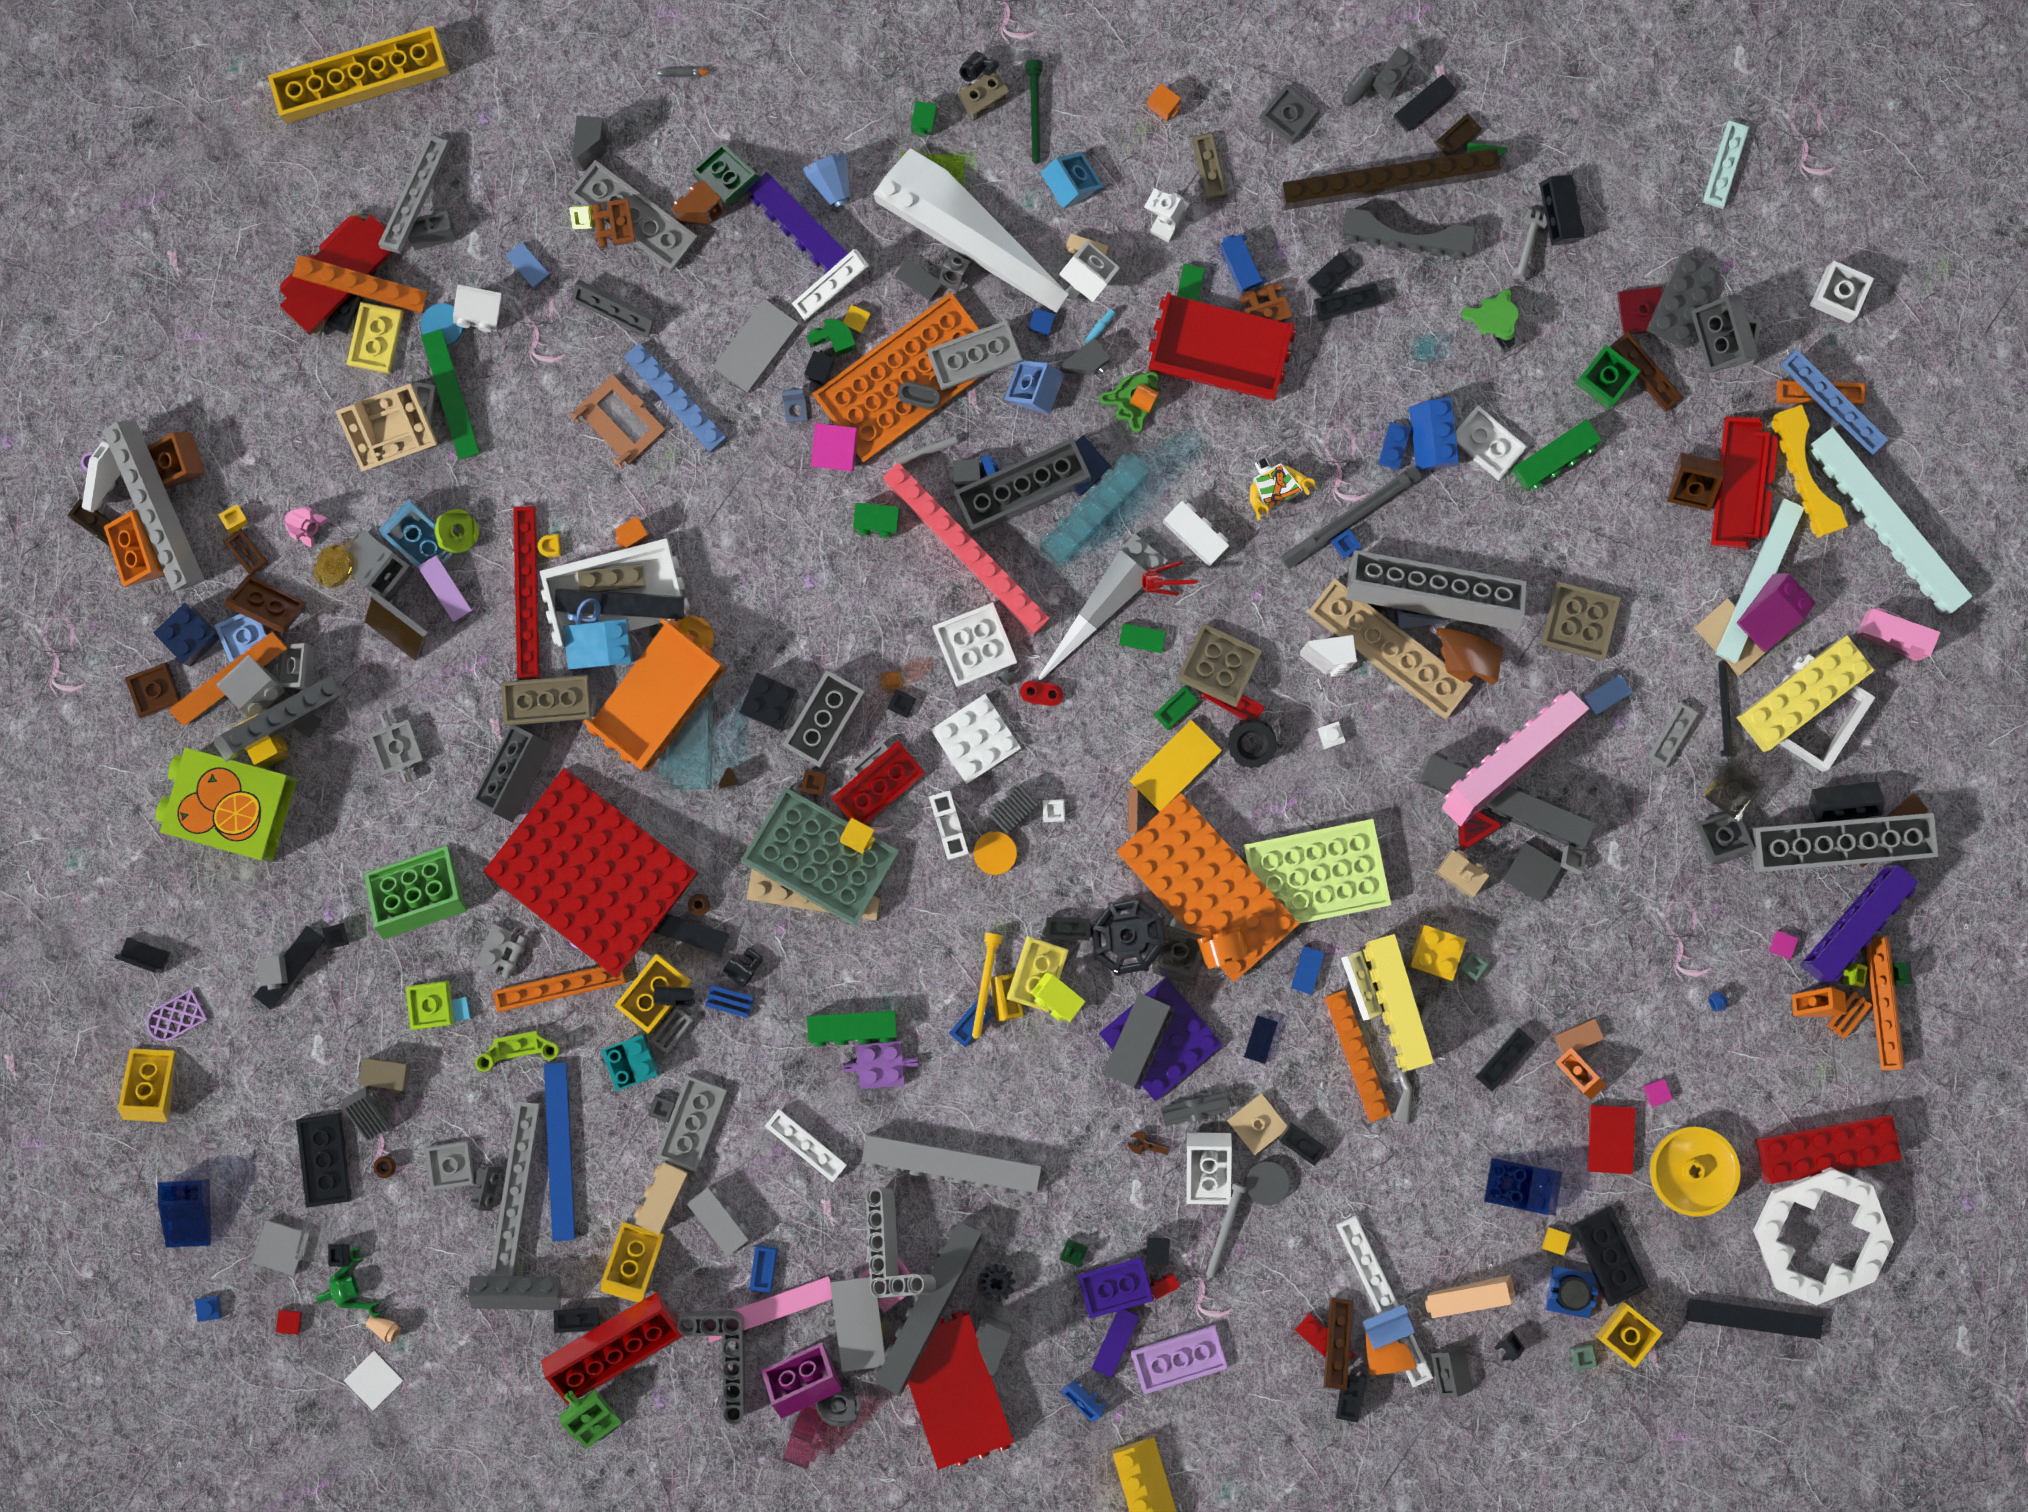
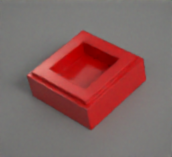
M278 1310L276 1333L300 1334L302 1312Z

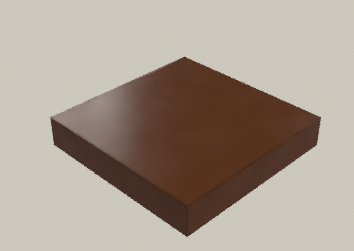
M167 662L125 677L136 711L141 719L169 709L181 700Z

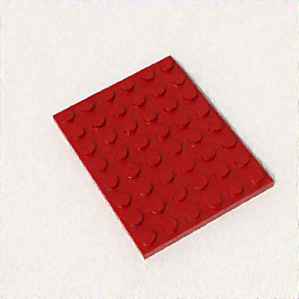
M565 768L561 770L483 871L485 875L615 978L621 975L699 874Z

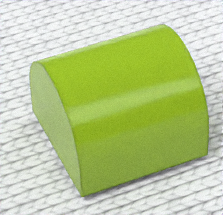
M1857 963L1847 964L1844 968L1842 984L1864 988L1868 967Z

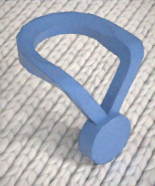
M586 599L578 607L577 613L568 612L567 618L575 621L576 625L580 624L581 620L590 623L598 622L601 613L600 603L595 599ZM590 603H593L595 606L593 618L582 616L584 607Z

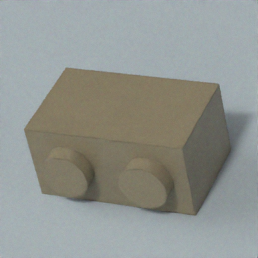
M363 1058L359 1085H365L367 1090L378 1091V1088L387 1089L386 1093L400 1094V1091H405L408 1088L411 1064Z

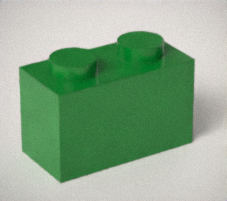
M855 503L853 530L858 532L857 535L869 537L872 533L879 534L880 538L891 539L892 535L897 536L900 509L897 506Z

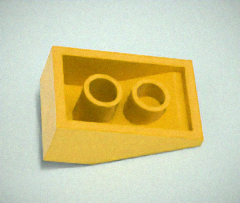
M130 1049L118 1105V1111L123 1120L168 1122L172 1103L175 1051Z
M622 1222L601 1281L600 1292L637 1303L644 1300L664 1234L658 1235L645 1228Z

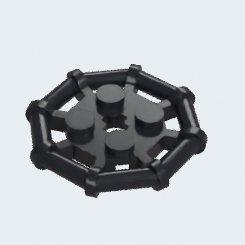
M1140 897L1128 901L1108 903L1107 909L1096 923L1090 927L1093 939L1094 953L1092 956L1094 960H1098L1114 972L1115 976L1138 971L1147 972L1153 961L1167 947L1165 942L1164 914L1156 911ZM1132 909L1131 913L1121 915L1118 913L1121 910ZM1142 910L1151 918L1144 921L1138 916L1139 911ZM1114 915V922L1105 928L1104 925ZM1154 924L1156 939L1150 937V927ZM1127 931H1130V933L1133 934L1132 938L1129 941L1123 939V936L1127 934ZM1101 933H1104L1106 938V945L1103 947ZM1148 945H1155L1145 959H1143L1141 954L1147 951ZM1112 951L1118 956L1116 963L1107 957L1106 953ZM1136 957L1138 963L1123 965L1124 959Z

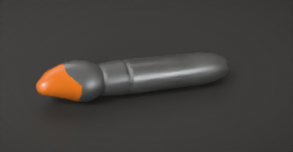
M697 67L694 69L668 68L656 71V74L660 77L694 76L701 78L709 73L708 70Z

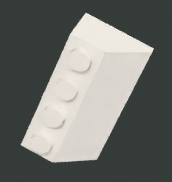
M1353 635L1308 641L1300 651L1301 657L1322 673L1331 674V677L1343 676L1357 662Z

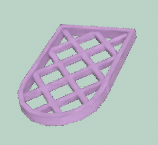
M190 989L172 1000L159 1005L150 1012L146 1026L153 1038L158 1041H168L204 1023L208 1018L193 990ZM188 994L186 1001L179 999ZM191 995H192V997H193L195 1003L189 1002V1001H190V998H191ZM178 1001L185 1003L183 1011L176 1009ZM174 1002L173 1008L166 1006ZM188 1004L196 1006L193 1014L186 1012ZM161 1009L159 1015L154 1014L157 1010ZM164 1009L171 1010L170 1018L162 1017ZM198 1009L200 1010L203 1017L196 1015ZM174 1012L182 1014L180 1022L172 1020ZM185 1015L192 1017L190 1025L183 1023ZM151 1017L158 1018L156 1026L150 1024ZM195 1018L201 1019L200 1022L194 1024ZM161 1019L168 1021L166 1029L159 1027ZM171 1022L179 1024L176 1032L169 1030ZM182 1025H183V1026H186V1027H189V1028H187V1029H185V1030H183V1031L180 1032V1029H181V1026H182ZM157 1030L165 1032L163 1038L156 1036ZM168 1033L174 1034V1036L167 1038Z

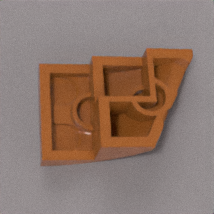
M1439 628L1436 631L1437 636L1441 637L1443 645L1441 653L1444 657V664L1448 674L1464 683L1474 675L1491 685L1498 681L1503 653L1502 647L1479 636L1458 630Z

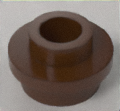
M703 894L693 895L688 901L689 911L696 916L706 914L710 909L709 899ZM697 901H701L703 903L701 909H697L695 907V903Z
M389 1156L379 1157L374 1163V1172L380 1178H389L396 1171V1163ZM383 1163H387L389 1165V1169L387 1171H384L382 1169Z

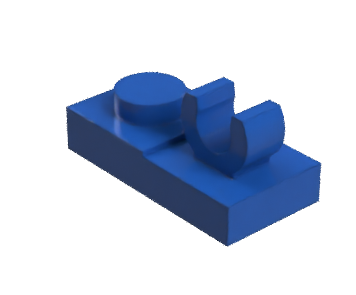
M1074 1380L1065 1385L1060 1391L1092 1423L1101 1418L1105 1413L1102 1408L1106 1406L1107 1402L1104 1400L1100 1405L1097 1404L1095 1398L1098 1393L1095 1392L1090 1396L1085 1391V1388Z

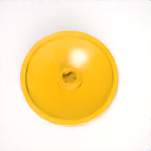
M1684 1127L1666 1135L1656 1146L1650 1161V1179L1659 1199L1673 1211L1688 1216H1706L1724 1208L1735 1195L1740 1182V1164L1731 1144L1717 1132L1702 1127Z

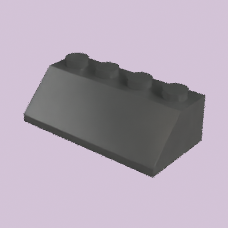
M515 725L510 726L471 802L513 823L530 792L535 778L539 775L540 768L548 757L553 744Z

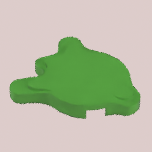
M1507 289L1502 290L1495 298H1484L1481 301V308L1467 307L1461 311L1462 318L1474 322L1482 334L1486 336V333L1495 334L1496 337L1504 340H1510L1515 336L1516 322L1519 320L1518 309L1511 302L1512 294Z
M1155 372L1129 375L1118 384L1116 389L1102 393L1099 396V401L1105 406L1116 405L1118 407L1115 413L1116 418L1128 421L1131 430L1134 433H1139L1143 429L1144 418L1156 407L1158 397L1149 413L1130 403L1131 398L1140 383L1158 392L1159 376Z

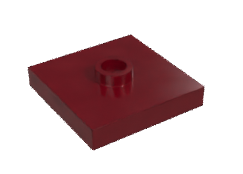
M1661 287L1620 291L1617 293L1622 334L1627 331L1631 335L1648 333L1646 329L1662 295Z

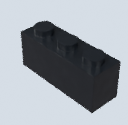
M1573 175L1550 176L1540 182L1539 186L1551 246L1574 244L1585 238Z
M1863 782L1812 789L1809 801L1816 823L1881 816L1885 804V799L1878 782Z

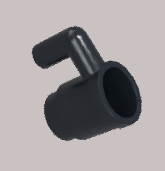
M977 51L973 52L962 64L959 73L963 80L971 82L976 80L983 72L990 76L1000 64L997 60H988L983 53Z
M749 947L744 952V955L752 960L749 966L741 960L732 957L723 969V972L742 988L749 983L763 961V957Z

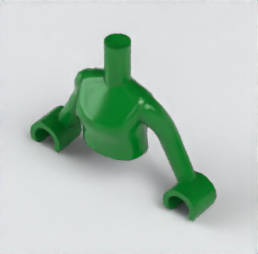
M356 1247L350 1252V1266L342 1267L332 1275L329 1280V1291L316 1295L318 1303L333 1299L340 1308L369 1310L372 1316H378L383 1312L374 1311V1305L379 1304V1301L372 1304L348 1301L360 1296V1291L353 1274L341 1278L356 1261L362 1260L365 1257L359 1258L355 1255V1251L362 1248Z

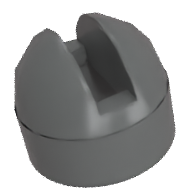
M1003 668L996 677L1002 684L1009 687L1015 680V672L1013 671L1010 674V668Z

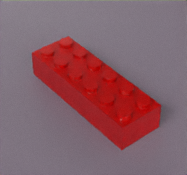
M1878 1115L1755 1138L1763 1180L1769 1184L1801 1179L1808 1176L1812 1177L1830 1167L1838 1171L1902 1160L1892 1115Z
M655 1292L540 1360L544 1376L568 1405L569 1402L564 1396L566 1393L569 1394V1391H572L577 1398H580L683 1337L677 1328L678 1319L661 1296Z

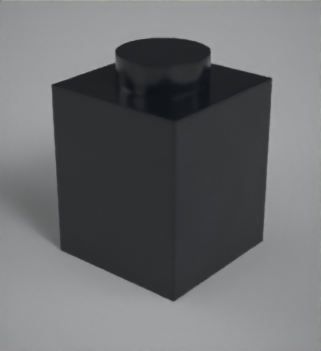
M820 350V352L813 351L804 373L805 379L822 386L826 384L835 365L834 358H831L832 355L823 350Z

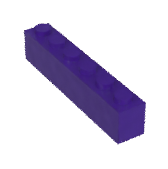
M767 171L748 189L750 201L756 207L761 206L765 210V216L771 222L776 221L780 225V231L787 238L791 236L795 240V246L802 253L806 251L810 255V261L817 268L821 266L826 271L824 274L849 254Z

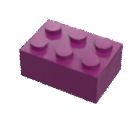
M822 1342L761 1370L771 1404L781 1419L842 1391L831 1355Z

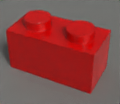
M1167 1273L1162 1276L1163 1279L1160 1281L1157 1279L1150 1283L1152 1294L1156 1300L1180 1288L1173 1273Z

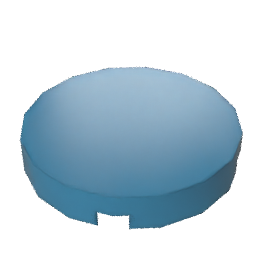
M445 303L434 304L429 307L422 315L420 323L422 334L442 329L447 346H451L459 341L464 328L457 326V323H453L454 307Z

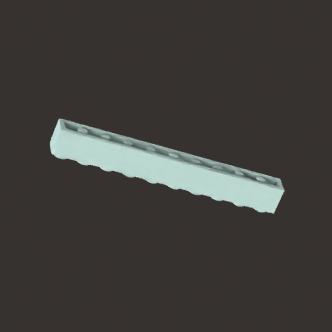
M1833 427L1807 446L1810 457L1821 464L1824 474L1835 481L1838 491L1849 498L1852 508L1864 516L1867 526L1878 533L1881 543L1892 550L1895 560L1900 563L1902 562L1907 568V574L1912 579H1916L1921 585V591L1926 596H1930L1935 602V608L1940 613L1950 614L1972 597Z

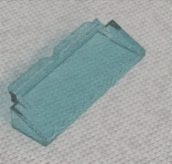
M713 688L659 757V774L664 779H671V789H712Z

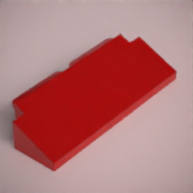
M372 214L364 222L356 215L355 217H347L320 244V251L316 255H309L308 258L371 275L393 252L381 249L378 245L386 228ZM292 272L280 284V292L286 299L279 306L294 322L311 335L351 293L295 278L292 276Z
M1725 417L1720 461L1723 462L1724 477L1716 495L1711 539L1712 546L1750 550L1751 540L1761 541V538H1765L1768 535L1772 492L1766 490L1767 484H1771L1774 481L1778 438L1772 435L1771 432H1763L1764 422L1761 418Z

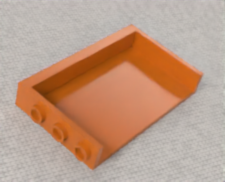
M661 618L659 622L664 626L593 720L585 719L583 721L588 726L587 730L595 737L600 736L605 740L603 742L605 746L613 751L616 749L621 753L619 757L628 764L632 762L640 770L647 772L650 771L727 669L725 665L712 656L714 652L705 645L701 647L697 644L696 641L698 639L688 631L686 634L681 631V625L672 618L670 620Z

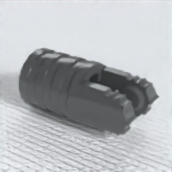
M1362 67L1348 84L1349 88L1342 97V104L1348 107L1356 102L1359 97H1363L1373 85L1376 76L1367 68Z

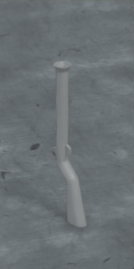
M1423 1001V1008L1420 1013L1423 1029L1431 1009L1435 1006L1426 1001ZM1396 1064L1391 1069L1398 1071V1078L1404 1090L1393 1119L1409 1125L1412 1086L1407 1077L1408 1071L1403 1072L1402 1068L1398 1069Z

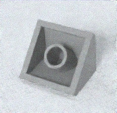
M306 643L286 644L287 649L281 653L278 681L283 688L305 690L313 684L316 647Z

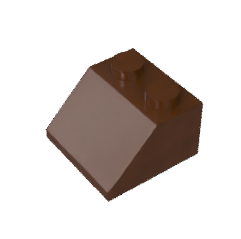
M1680 452L1673 471L1667 502L1710 511L1724 477L1723 462Z

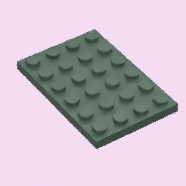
M785 787L742 857L741 863L856 927L899 854V850L877 838L871 849L866 848L863 854L840 842V838L849 822Z

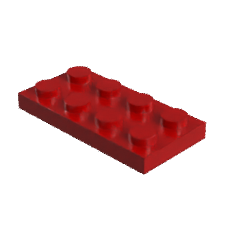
M897 741L831 798L849 819L853 818L866 825L920 779L925 772L902 744Z

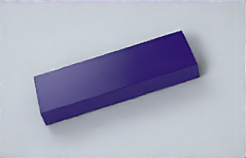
M1126 1309L1116 1311L1091 1367L1092 1369L1112 1378L1139 1315Z

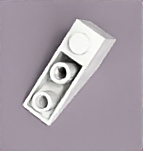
M101 442L89 459L82 508L92 513L102 505V499L107 492L114 488L115 481L121 475L108 443Z

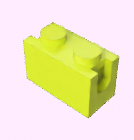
M1047 972L1030 993L1036 998L1034 1002L1044 1009L1045 1007L1049 1008L1052 1011L1050 1015L1059 1022L1062 1020L1070 1022L1086 1002L1056 976Z

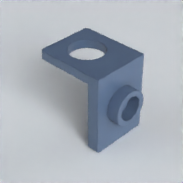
M790 388L781 392L784 401L786 423L807 421L806 400L803 389ZM794 405L802 408V413L798 417L790 415V408Z

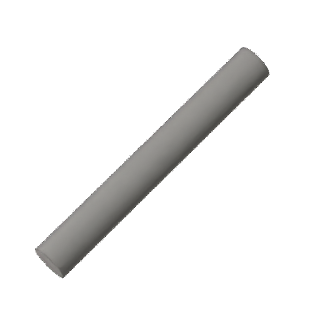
M953 436L896 457V464L899 462L902 465L958 444L957 438Z

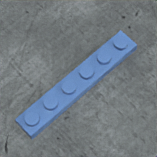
M640 342L624 356L625 360L710 453L726 440L722 432Z
M1794 349L1779 364L1870 455H1874L1888 441L1797 349Z

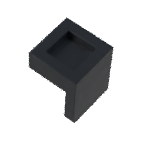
M1147 1236L1146 1264L1169 1265V1238Z

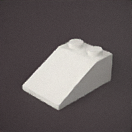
M1187 1133V1204L1229 1205L1231 1200V1133Z

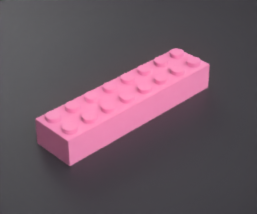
M1571 690L1564 696L1559 694L1553 700L1552 706H1545L1538 713L1539 717L1536 719L1531 718L1524 725L1522 731L1517 730L1509 738L1510 741L1507 744L1505 742L1500 744L1493 756L1487 755L1481 761L1480 767H1473L1466 774L1467 778L1463 781L1459 779L1451 787L1452 790L1444 798L1446 802L1442 809L1460 827L1577 727L1590 708Z

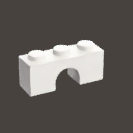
M950 790L929 796L947 860L950 861L969 855Z

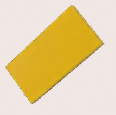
M1190 720L1129 782L1135 788H1138V791L1160 812L1222 750Z

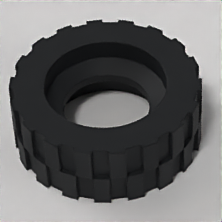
M1259 718L1242 719L1233 726L1229 733L1228 747L1230 755L1236 763H1240L1243 767L1259 768L1264 764L1266 765L1270 759L1272 760L1277 749L1276 735L1273 732V728L1266 721H1262ZM1248 733L1259 734L1263 739L1261 750L1256 753L1246 752L1241 744L1243 737Z

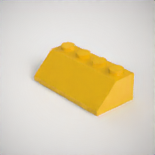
M1154 1437L1112 1449L1130 1512H1177Z

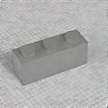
M709 1186L688 1202L687 1205L728 1257L750 1239L748 1235L750 1231L743 1222L739 1224L735 1216L737 1214L730 1205L726 1207L721 1200L723 1196L716 1187L712 1189Z

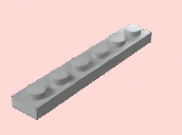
M428 136L378 245L381 249L401 254L451 146L448 140Z

